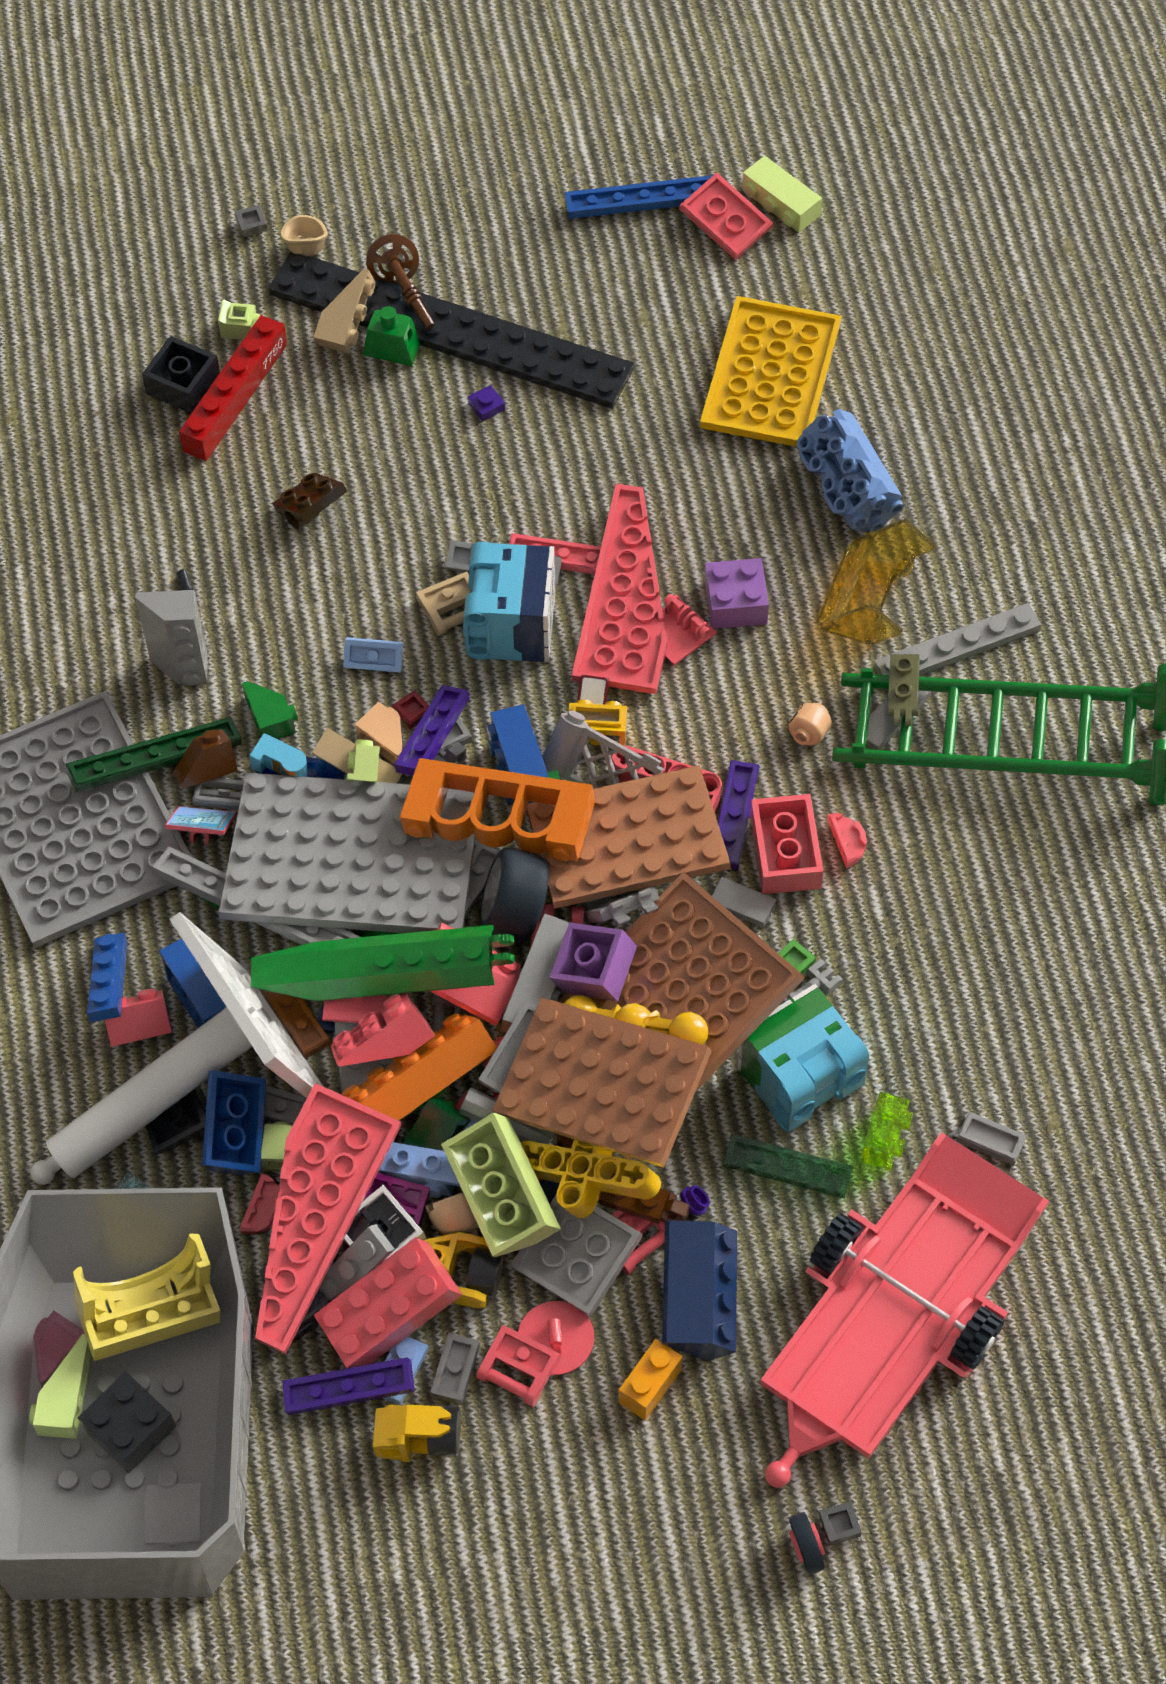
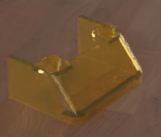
M906 518L855 538L844 552L818 614L817 625L826 632L867 645L878 644L881 641L901 635L903 630L881 610L893 581L908 576L914 568L915 558L935 550L937 545Z

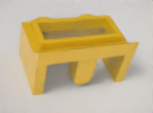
M585 699L578 700L576 703H569V711H576L582 714L589 727L603 735L619 736V744L625 746L627 706H622L617 701H608L604 705L593 704ZM590 737L592 745H600L598 741Z

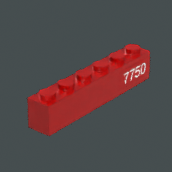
M260 315L180 429L179 436L184 453L207 462L287 346L285 324Z

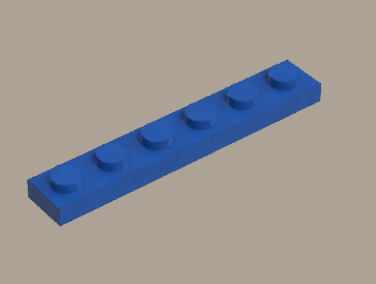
M713 175L565 192L568 219L678 207Z

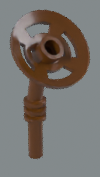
M387 234L379 237L371 244L367 251V269L376 280H384L400 285L402 288L401 294L404 296L407 304L413 307L425 329L433 328L435 323L421 301L422 296L419 294L416 286L410 282L419 265V254L416 246L410 239L399 234ZM392 243L393 249L385 251L382 256L376 253L383 245ZM402 245H405L410 250L412 260H409L408 254L401 248ZM399 252L404 256L405 261H401L398 255ZM373 263H377L380 272L385 275L384 278L377 274ZM382 263L386 264L388 272L383 269ZM405 268L409 269L407 274L404 272Z

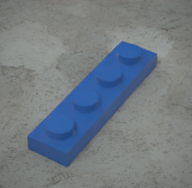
M124 932L106 934L95 938L87 1009L90 1022L121 1017L128 944Z

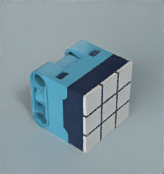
M489 542L474 543L471 547L468 587L470 593L466 596L463 618V637H465L466 654L478 660L497 659L549 662L555 603L554 547Z

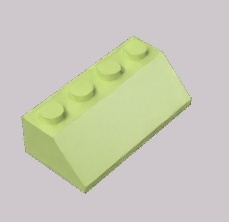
M493 1112L441 1144L493 1257L535 1245L561 1230L508 1117Z

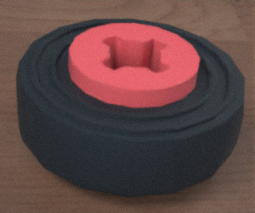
M805 1512L789 1517L792 1531H789V1535L800 1564H805L809 1574L825 1569L822 1557L825 1555V1551L814 1522L810 1524Z

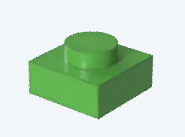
M794 939L778 953L802 975L816 961V957Z

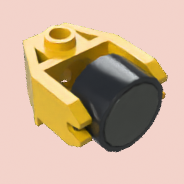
M457 1232L424 1240L431 1245L451 1278L454 1274L459 1253L462 1251L473 1253L466 1288L457 1286L462 1295L452 1303L472 1308H486L487 1300L493 1301L495 1299L502 1275L504 1255L493 1257L484 1237Z
M387 1405L385 1408H376L373 1450L376 1457L410 1462L411 1453L458 1456L461 1433L460 1407L443 1405Z

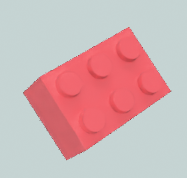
M802 794L752 799L750 821L761 892L763 894L821 889L823 866L811 795Z

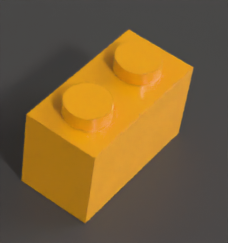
M655 1338L620 1387L619 1404L646 1421L681 1372L683 1356L668 1346L663 1345L662 1342Z

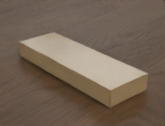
M326 728L312 754L345 774L352 773V769H347V758L349 751L354 752L355 743ZM379 758L377 782L397 783L402 774L397 773L394 766Z

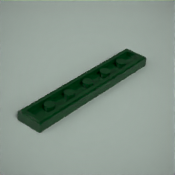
M228 717L66 763L65 770L75 792H79L179 763L193 739L202 736L203 733L209 730L222 729L231 740L232 747L241 745L242 738L232 718Z

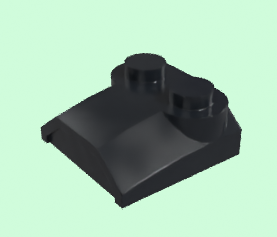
M200 1086L146 1125L154 1148V1154L158 1155L190 1140H204L207 1100Z

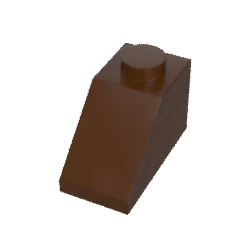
M222 729L209 730L203 733L202 736L194 738L173 771L174 779L180 787L185 789L238 771L231 740Z

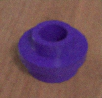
M696 1185L686 1187L680 1193L681 1202L689 1205V1214L702 1216L706 1212L710 1200L701 1187Z

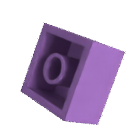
M762 558L705 563L704 583L710 625L713 629L768 624L769 602Z
M569 922L549 978L565 994L584 995L586 997L618 1002L637 945L621 929Z

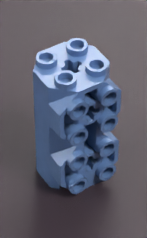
M838 409L832 411L834 414L832 417H827L825 414L818 416L798 438L797 447L800 450V458L809 472L819 474L822 480L821 487L824 491L823 497L833 513L844 517L850 529L861 532L869 531L872 534L881 531L894 515L903 510L904 505L901 502V493L852 413Z

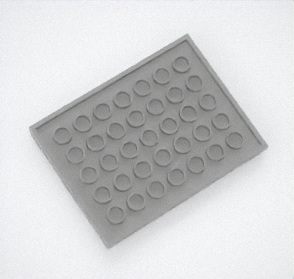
M106 691L0 735V879L34 948L177 886L154 875L152 866L168 847L192 857L179 831L165 829V824L171 816L148 772L75 792L65 770L66 763L133 745Z
M246 773L219 908V919L394 933L437 930L441 923L451 928H464L475 835L473 833L470 837L460 841H449L441 838L436 832L433 838H415L409 834H404L400 815L410 784L369 783L368 781L356 780L351 782L342 779ZM448 789L440 817L447 820H455L464 816L470 808L474 792Z

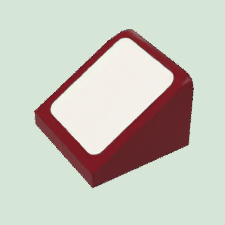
M581 675L577 701L585 699L593 704L604 705L609 694V678Z

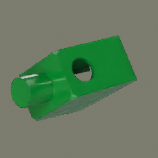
M391 306L375 310L367 328L363 356L413 366L420 348V342L412 318L396 314L395 308Z

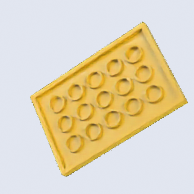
M736 296L701 416L700 428L797 447L798 438L816 418L842 316Z

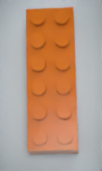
M455 1013L442 1022L443 1027L433 1032V1038L410 1055L393 1057L392 1063L385 1068L382 1066L375 1068L367 1075L368 1079L359 1086L354 1084L348 1087L341 1095L399 1121L494 1054L497 1046L480 1019Z

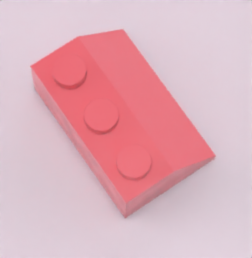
M441 923L437 930L455 928H451L446 924ZM514 961V964L493 966L492 973L495 985L430 992L496 1026L513 994L519 979L521 965Z

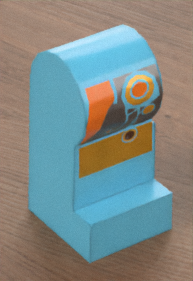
M265 733L249 755L251 769L262 773L266 767L278 774L289 777H307L308 769L305 754Z

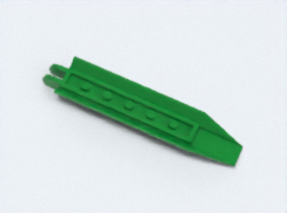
M487 925L317 941L251 957V987L311 1001H325L495 985L492 973L493 966L514 964L515 955L511 953L493 954L492 948L513 945L514 936L510 934L491 936L494 926Z

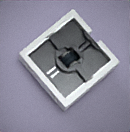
M382 1185L362 1202L344 1241L350 1247L369 1226L376 1224L395 1249L387 1257L389 1258L415 1237L421 1240H425L426 1237L421 1228L386 1187Z

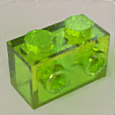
M879 1092L864 1143L861 1162L892 1170L895 1157L901 1158L906 1141L900 1139L903 1129L909 1131L913 1112L908 1111L909 1099Z

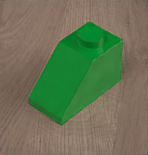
M249 681L242 683L245 700L260 738L264 733L276 739L296 733L294 722L298 721V716L294 705H288L283 694Z

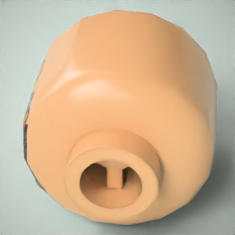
M804 703L790 719L788 728L797 743L814 746L823 740L831 727L832 721L828 710L819 703Z

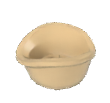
M308 215L292 217L281 230V238L286 242L288 249L292 253L301 254L304 257H312L319 254L328 236L325 225L319 219Z

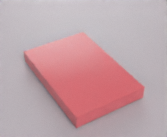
M717 172L681 203L679 208L680 211L735 260L773 227L771 220Z

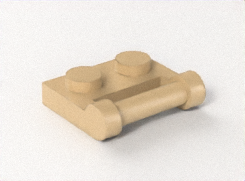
M467 571L416 592V599L431 622L437 636H441L447 633L448 629L463 623L464 611L445 619H441L440 615L465 605L466 596L470 593L468 587L469 574Z

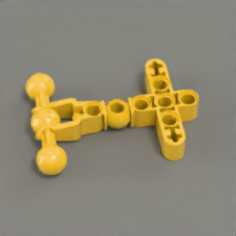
M574 995L564 1002L566 1005L704 1045L708 1039L709 1029L706 1021L700 1015L693 1012L681 1013L673 1018V1020L660 1018L657 1010L650 1013L646 1007L637 1003L626 1004L622 1008L617 1004L613 1010L597 1008L596 1003L584 995ZM575 1139L571 1148L533 1141L521 1142L537 1179L560 1183L556 1195L557 1202L578 1219L586 1218L593 1213L600 1191L639 1199H650L660 1190V1178L648 1166L640 1161L612 1156V1151Z

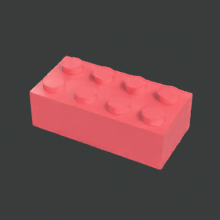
M415 1237L315 1313L314 1316L346 1368H353L375 1362L454 1302L462 1293L431 1245Z

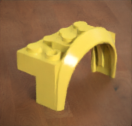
M189 1234L184 1249L175 1258L152 1271L133 1278L110 1283H92L84 1279L82 1267H78L73 1271L75 1308L94 1361L220 1323V1308L210 1284L211 1264L199 1234ZM173 1282H174L175 1287H176V1290H177V1292H178L177 1295H174V1292H173V1289H172V1286H171V1283H173Z

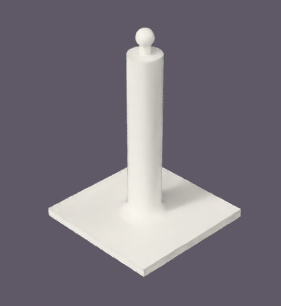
M181 912L173 916L170 921L226 1007L46 1140L47 1147L52 1156L47 1160H40L32 1165L30 1175L35 1183L39 1185L50 1183L54 1179L55 1173L61 1168L71 1178H76L207 1081L210 1070H222L251 1047L255 1049L265 1066L305 1098L308 1097L315 1083L323 1086L260 989L251 987V976L248 971Z

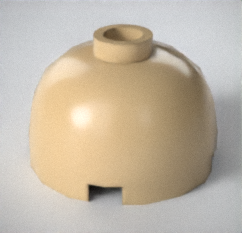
M464 1193L425 1206L434 1228L440 1234L448 1235L462 1232L475 1236L479 1235L477 1231L479 1226Z

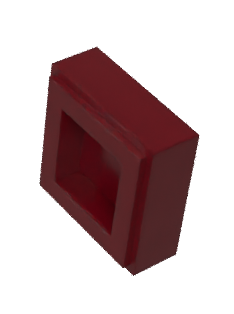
M415 690L392 705V708L400 715L401 721L409 729L419 724L429 707L427 702Z

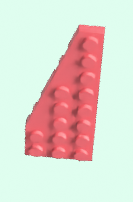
M615 484L571 676L572 681L580 682L581 675L609 678V687L657 695L667 649V635L644 490L642 487Z
M317 1083L312 1087L285 1142L280 1186L276 1200L269 1257L264 1277L265 1283L255 1336L256 1341L285 1355L401 1127L400 1121Z

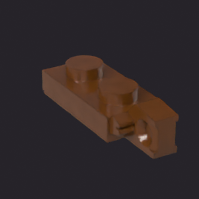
M661 1188L650 1199H639L603 1191L599 1198L601 1205L657 1224L660 1221L667 1222L669 1218L676 1221H686L689 1213L688 1204L676 1200L677 1195Z

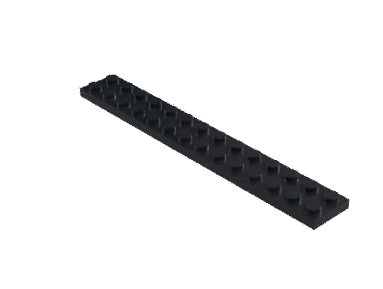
M290 251L268 288L269 295L322 312L360 272L311 256L304 257L301 254H294ZM374 279L375 289L372 296H368L365 319L359 323V325L368 328L375 310L391 306L395 308L396 314L412 318L421 346L610 409H614L634 370V362L419 292L422 296V303L435 323L433 328L426 330L413 307L407 304V301L401 294V286L384 280Z

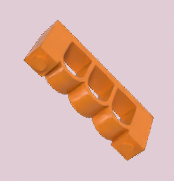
M419 758L400 820L404 834H409L415 838H433L436 832L443 839L460 841L474 833L475 838L482 845L488 847H502L515 840L516 845L523 851L534 854L548 851V856L556 860L578 861L594 808L595 796L593 785ZM448 789L474 792L470 808L461 818L447 820L440 817ZM488 795L515 799L510 816L500 825L486 826L480 823ZM529 801L556 805L552 820L544 830L537 833H529L521 829Z

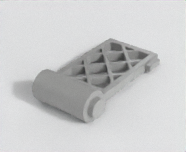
M576 711L561 714L542 756L547 772L558 770L560 778L566 781L585 784L593 782V789L600 788L599 780L607 777L612 778L613 784L620 783L617 774L627 771L630 772L632 780L639 779L636 772L637 768L644 767L652 771L653 775L662 774L664 768L659 766L660 760L648 753H644L641 756L588 726L585 717ZM590 737L599 742L603 753L590 756L587 748ZM615 753L623 755L628 767L615 770L610 755ZM604 757L609 773L597 776L592 760ZM586 762L591 778L582 780L573 773L578 764Z

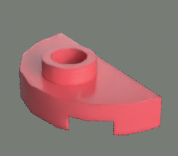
M841 813L827 814V821L847 869L857 864L863 857L867 844L866 832L857 820L853 821L850 818L843 817Z
M261 1173L239 1228L241 1234L255 1235L273 1226L279 1186L271 1177L264 1173Z

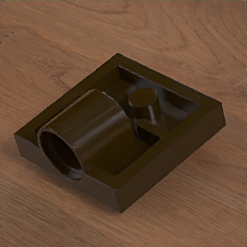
M314 472L304 476L301 482L294 488L284 491L280 498L272 504L277 513L285 515L287 521L294 529L301 530L317 518L322 510L344 495L347 490L343 482Z

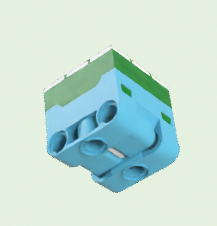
M814 984L779 1005L739 1046L738 1070L773 1114L779 1126L786 1133H789L810 1120L815 1108L835 1096L842 1100L865 1085L869 1052L863 1041L855 1035L817 985Z

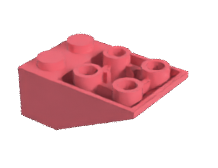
M397 993L390 996L383 1003L384 1007L377 1012H369L358 1021L359 1025L351 1031L345 1030L338 1034L330 1047L337 1065L341 1067L410 1055L433 1038L434 1034L426 1018L408 994L403 993L399 995Z

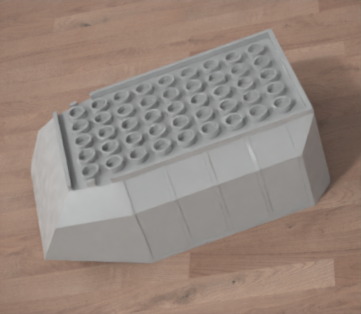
M222 1187L27 1190L0 1249V1586L12 1600L214 1597V1592L244 1553L254 1326ZM189 1234H199L211 1264L210 1284L220 1308V1323L94 1361L93 1357H91L82 1407L83 1413L126 1371L171 1413L176 1427L130 1473L125 1471L83 1430L81 1424H79L77 1439L38 1436L33 1424L29 1423L31 1405L37 1404L40 1390L80 1336L84 1334L75 1308L73 1271L78 1267H82L84 1279L92 1283H110L133 1278L166 1264L184 1249ZM173 1282V1283H171V1286H172L174 1295H177L178 1292H177L176 1287H175V1284H174V1282Z

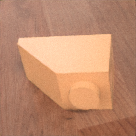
M377 702L355 724L357 740L373 741V746H380V757L395 767L394 764L403 750L400 715L392 707H385L380 702Z

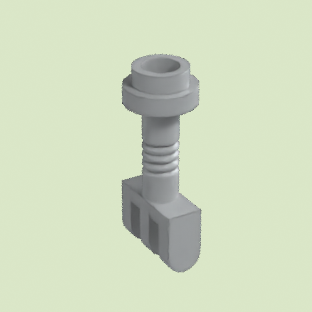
M820 959L807 970L806 975L811 980L795 992L792 991L781 1004L814 984L828 995L842 984L843 979L837 975L829 981L835 971L829 967L820 973L826 966V963Z

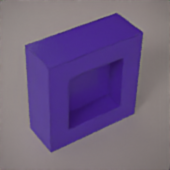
M492 385L468 396V404L481 421L505 410V402Z

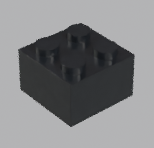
M170 336L142 373L146 395L192 414L220 374L217 355Z
M126 1371L77 1418L83 1430L128 1473L176 1427L171 1413Z

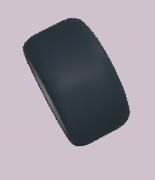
M504 848L497 853L487 875L479 914L480 926H494L491 936L510 934L514 936V942L516 943L525 942L530 939L541 917L548 889L549 866L545 858L538 854L515 848Z

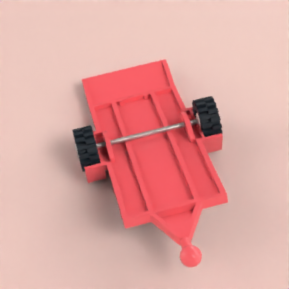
M941 1132L912 1177L876 1225L852 1209L847 1216L840 1213L831 1221L830 1226H827L824 1234L820 1236L819 1242L815 1245L814 1251L811 1253L810 1262L816 1266L814 1268L808 1267L805 1271L827 1286L828 1290L760 1380V1385L787 1402L789 1448L780 1461H774L766 1467L765 1479L770 1486L781 1488L789 1483L791 1479L790 1468L798 1457L807 1455L840 1440L869 1459L884 1437L889 1435L892 1426L915 1394L919 1393L922 1384L938 1362L961 1377H968L997 1339V1335L1002 1330L1008 1314L1007 1311L985 1296L1016 1255L1050 1201Z

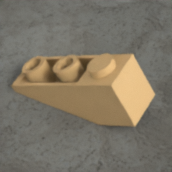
M363 269L322 311L314 334V339L319 346L349 354L351 347L356 345L359 335L357 329L360 321L365 319L368 296H372L375 289V281L369 270Z

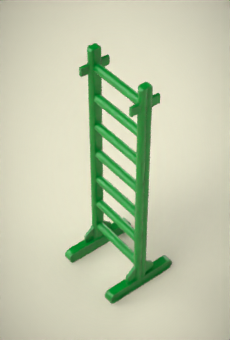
M1166 663L1158 666L1156 683L1144 682L1135 688L919 677V691L948 692L942 754L910 752L912 726H905L906 716L901 718L898 751L866 749L872 694H874V688L889 689V675L873 674V669L861 668V674L842 673V687L861 688L855 743L852 744V748L833 747L832 761L854 763V768H866V763L1126 778L1137 785L1150 786L1149 802L1151 804H1166V740L1158 739L1153 742L1152 760L1138 759L1133 762L1137 706L1141 709L1154 710L1153 727L1159 731H1166ZM960 693L992 695L987 756L954 754ZM1004 695L1036 697L1031 759L998 757ZM1048 698L1081 700L1076 761L1043 759ZM1092 700L1125 702L1121 764L1088 762Z

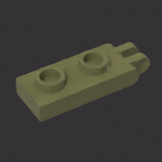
M890 654L888 716H894V726H900V716H906L905 726H912V716H918L919 654Z

